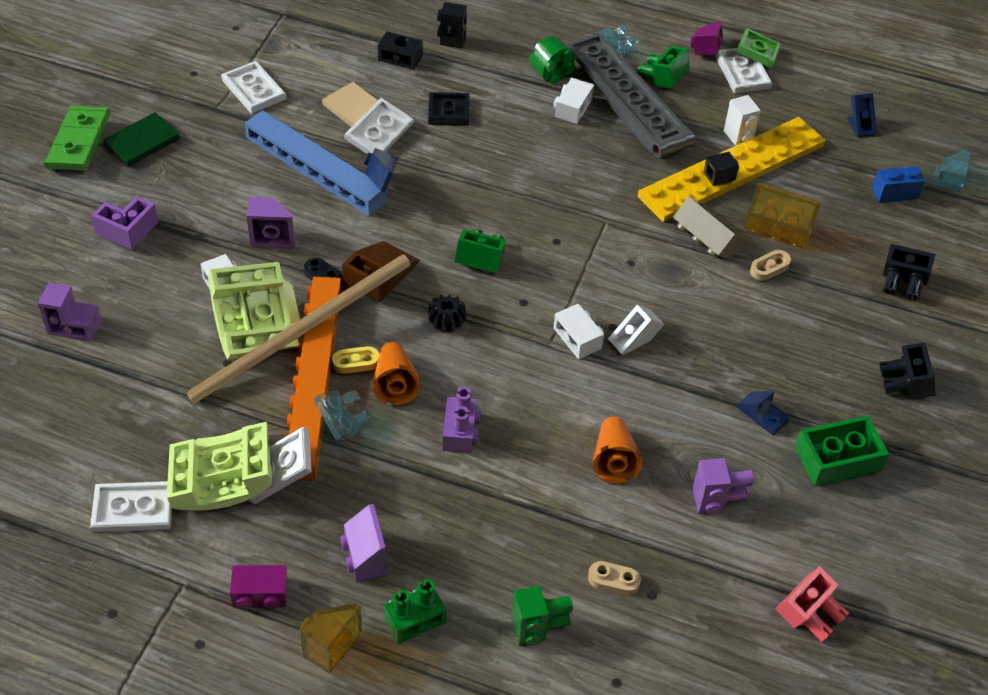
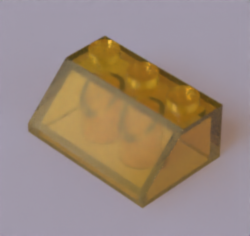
M758 182L747 214L744 230L806 249L822 202Z

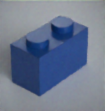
M918 166L882 169L877 171L872 189L879 203L919 199L925 179Z

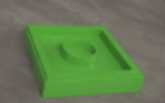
M746 28L736 52L772 68L781 44Z

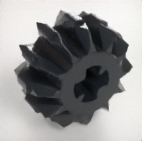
M440 294L439 299L433 298L431 304H429L428 320L435 329L442 328L443 332L446 329H450L454 332L455 327L461 328L466 319V306L459 296L452 298L451 294L448 297Z

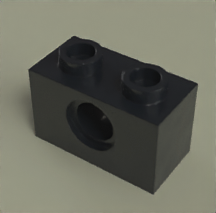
M444 2L442 10L439 9L437 21H440L437 29L440 45L463 49L467 37V5Z
M386 31L378 44V61L415 70L423 57V40Z

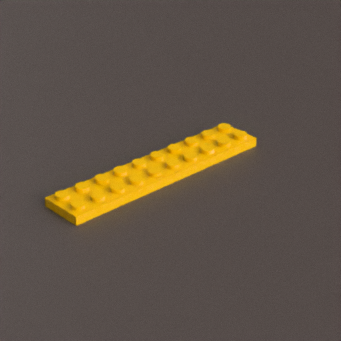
M797 117L751 140L721 152L730 151L734 159H737L739 171L737 172L736 181L712 186L704 174L706 162L704 160L638 190L637 197L662 222L673 218L688 197L701 203L708 202L824 147L826 140L800 117Z

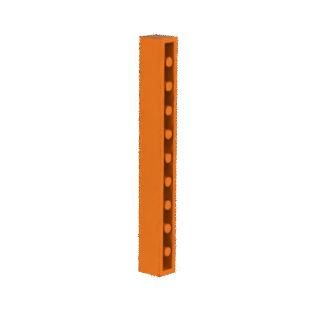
M313 277L312 286L307 288L309 303H305L304 316H307L342 293L341 278ZM339 312L303 334L304 339H299V353H301V357L296 358L298 376L294 375L293 390L296 391L295 395L291 394L290 409H293L292 414L287 416V429L290 430L289 434L284 435L285 438L302 427L310 431L312 472L298 480L316 481Z

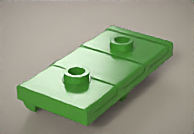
M69 106L55 141H53L51 150L44 161L45 168L50 171H57V169L87 170L110 117L109 108Z

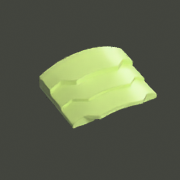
M279 262L210 269L209 285L214 317L227 360L241 358L300 320L293 285L283 279ZM298 339L292 341L280 350L298 348Z
M267 422L242 427L238 431L221 436L198 438L197 440L191 439L170 444L167 499L173 509L201 511L224 508L247 501L261 494L272 485V466L270 464Z

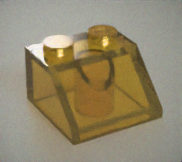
M354 603L316 610L311 618L307 617L300 627L303 657L330 674L362 634L361 606Z

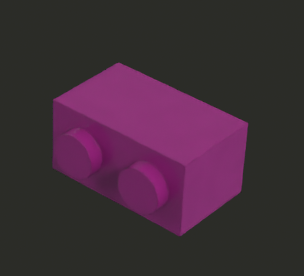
M232 565L230 586L232 607L249 609L251 607L276 609L287 606L288 573L286 565Z

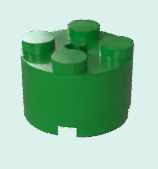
M548 36L542 39L534 47L536 49L534 54H531L529 57L531 67L551 85L556 84L560 79L564 78L567 74L573 73L575 70V54L559 37Z

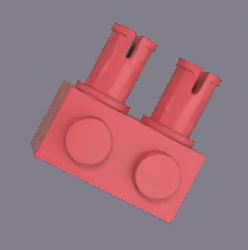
M820 566L809 573L775 608L793 628L805 625L820 642L824 641L833 632V629L816 614L818 608L821 607L837 625L849 614L832 596V592L839 585Z

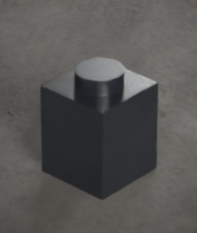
M730 151L706 157L704 174L712 186L736 181L739 163L737 159H734Z

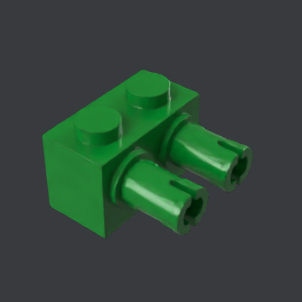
M670 46L661 56L650 54L647 58V64L641 63L639 65L638 75L654 78L655 86L666 89L673 88L690 70L688 48Z
M476 228L471 231L463 229L458 239L454 262L465 267L482 269L488 273H498L506 245L504 237L500 235L497 238L498 234L492 236L485 235L480 229L476 232Z
M424 579V584L421 580L412 593L405 589L399 590V595L397 591L394 592L392 599L384 605V619L397 644H400L447 623V609L435 589L433 580Z
M541 586L514 590L511 619L519 646L526 644L529 646L537 645L541 641H545L546 633L549 629L570 626L571 618L569 613L573 612L570 595L546 600Z

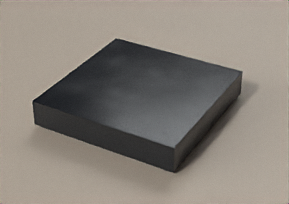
M429 92L428 125L469 126V93Z

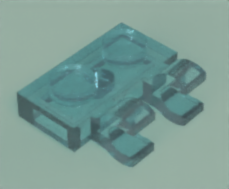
M627 25L619 26L616 31L609 28L594 32V34L601 33L623 58L627 57V53L637 51L634 44L638 41L634 36L629 37L625 33L630 31Z
M338 390L320 394L314 399L336 442L356 436L360 432L359 428L365 427V422L372 419L368 411L360 412L353 417L351 416L348 408L355 405L354 401L361 399L357 390H352L340 396Z

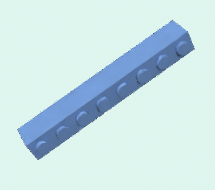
M262 110L245 122L248 140L367 216L372 215L386 204V191L385 193L381 192L367 174L360 172L351 164L346 163L335 154L330 153L319 144L306 138L303 134L293 130L289 125L277 120L273 115H269Z

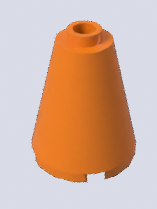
M389 342L382 346L372 383L375 397L387 404L386 402H392L394 405L409 403L417 397L419 388H421V380L402 345L396 342Z
M609 417L602 422L592 460V467L594 473L596 472L602 481L611 484L625 483L627 478L632 476L635 478L642 470V456L625 421L620 417Z

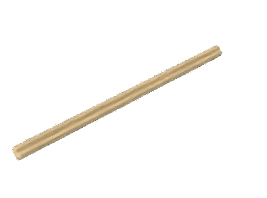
M405 255L397 257L187 392L188 397L194 404L204 399L410 266L409 259Z

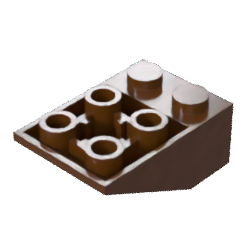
M381 241L355 251L342 264L343 283L352 287L397 257L405 255L409 259L410 266L366 294V296L380 303L419 263V259L385 241Z

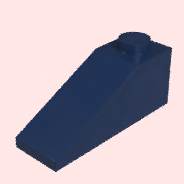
M375 148L373 154L368 152L364 164L367 165L365 172L378 189L385 193L398 157Z

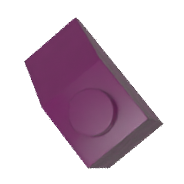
M722 21L696 29L694 36H691V48H694L695 55L719 53L723 42Z

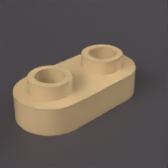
M774 250L754 260L750 273L757 280H768L786 271L789 268L791 257L785 251Z
M598 561L593 563L589 569V583L597 589L624 596L634 595L639 590L641 577L632 568ZM598 571H603L606 574H600ZM627 577V578H630V579H632V580H631V581H627V580H625L624 578Z

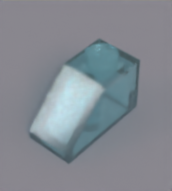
M964 149L945 156L941 165L937 164L934 172V177H937L936 186L961 192L967 177L971 149Z

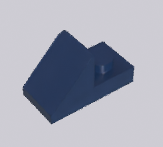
M873 93L851 96L853 116L847 117V120L855 135L877 134Z
M753 391L741 400L736 407L773 436L789 422L790 417L772 404L774 391Z

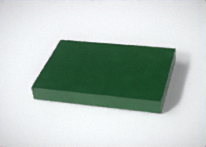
M154 112L103 139L104 146L129 167L180 139V134Z

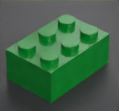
M868 415L802 429L795 444V449L814 487L881 472L889 456V452Z

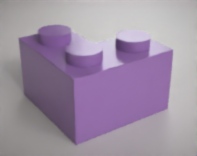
M138 196L124 209L104 202L91 215L97 235L130 250H133L159 223L155 204Z
M49 282L38 302L47 334L93 341L102 321L98 305L75 302L71 286Z

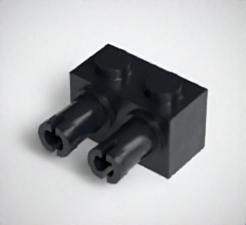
M890 244L883 275L887 276L883 292L888 294L889 289L892 288L890 295H896L901 279L909 281L905 297L911 300L912 293H914L913 300H919L922 286L928 284L936 254Z
M926 342L901 346L902 356L900 359L879 362L882 377L901 373L905 375L898 378L883 379L886 394L907 391L908 393L910 392L911 399L936 396L935 376Z

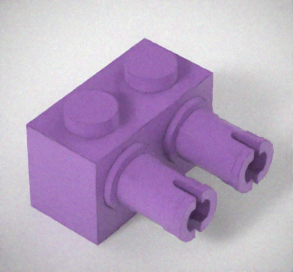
M468 387L458 388L456 397H447L442 451L472 453L473 443L478 444L479 429H474L475 424H480L481 409H476L477 399H471V390Z
M725 458L700 460L692 488L698 514H717L724 511L727 502L748 500V486H753L754 483L752 471L730 472L727 469Z

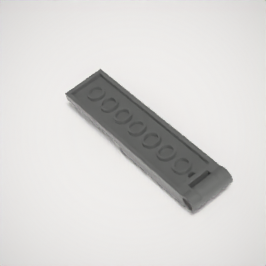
M601 33L567 43V46L575 54V61L607 96L606 103L656 158H661L695 145L696 140L693 132L688 130Z

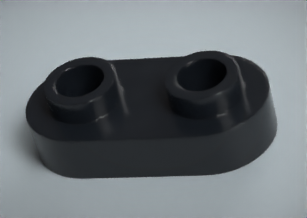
M311 258L305 262L304 273L311 281H313V277L341 278V287L343 286L342 273L323 259Z

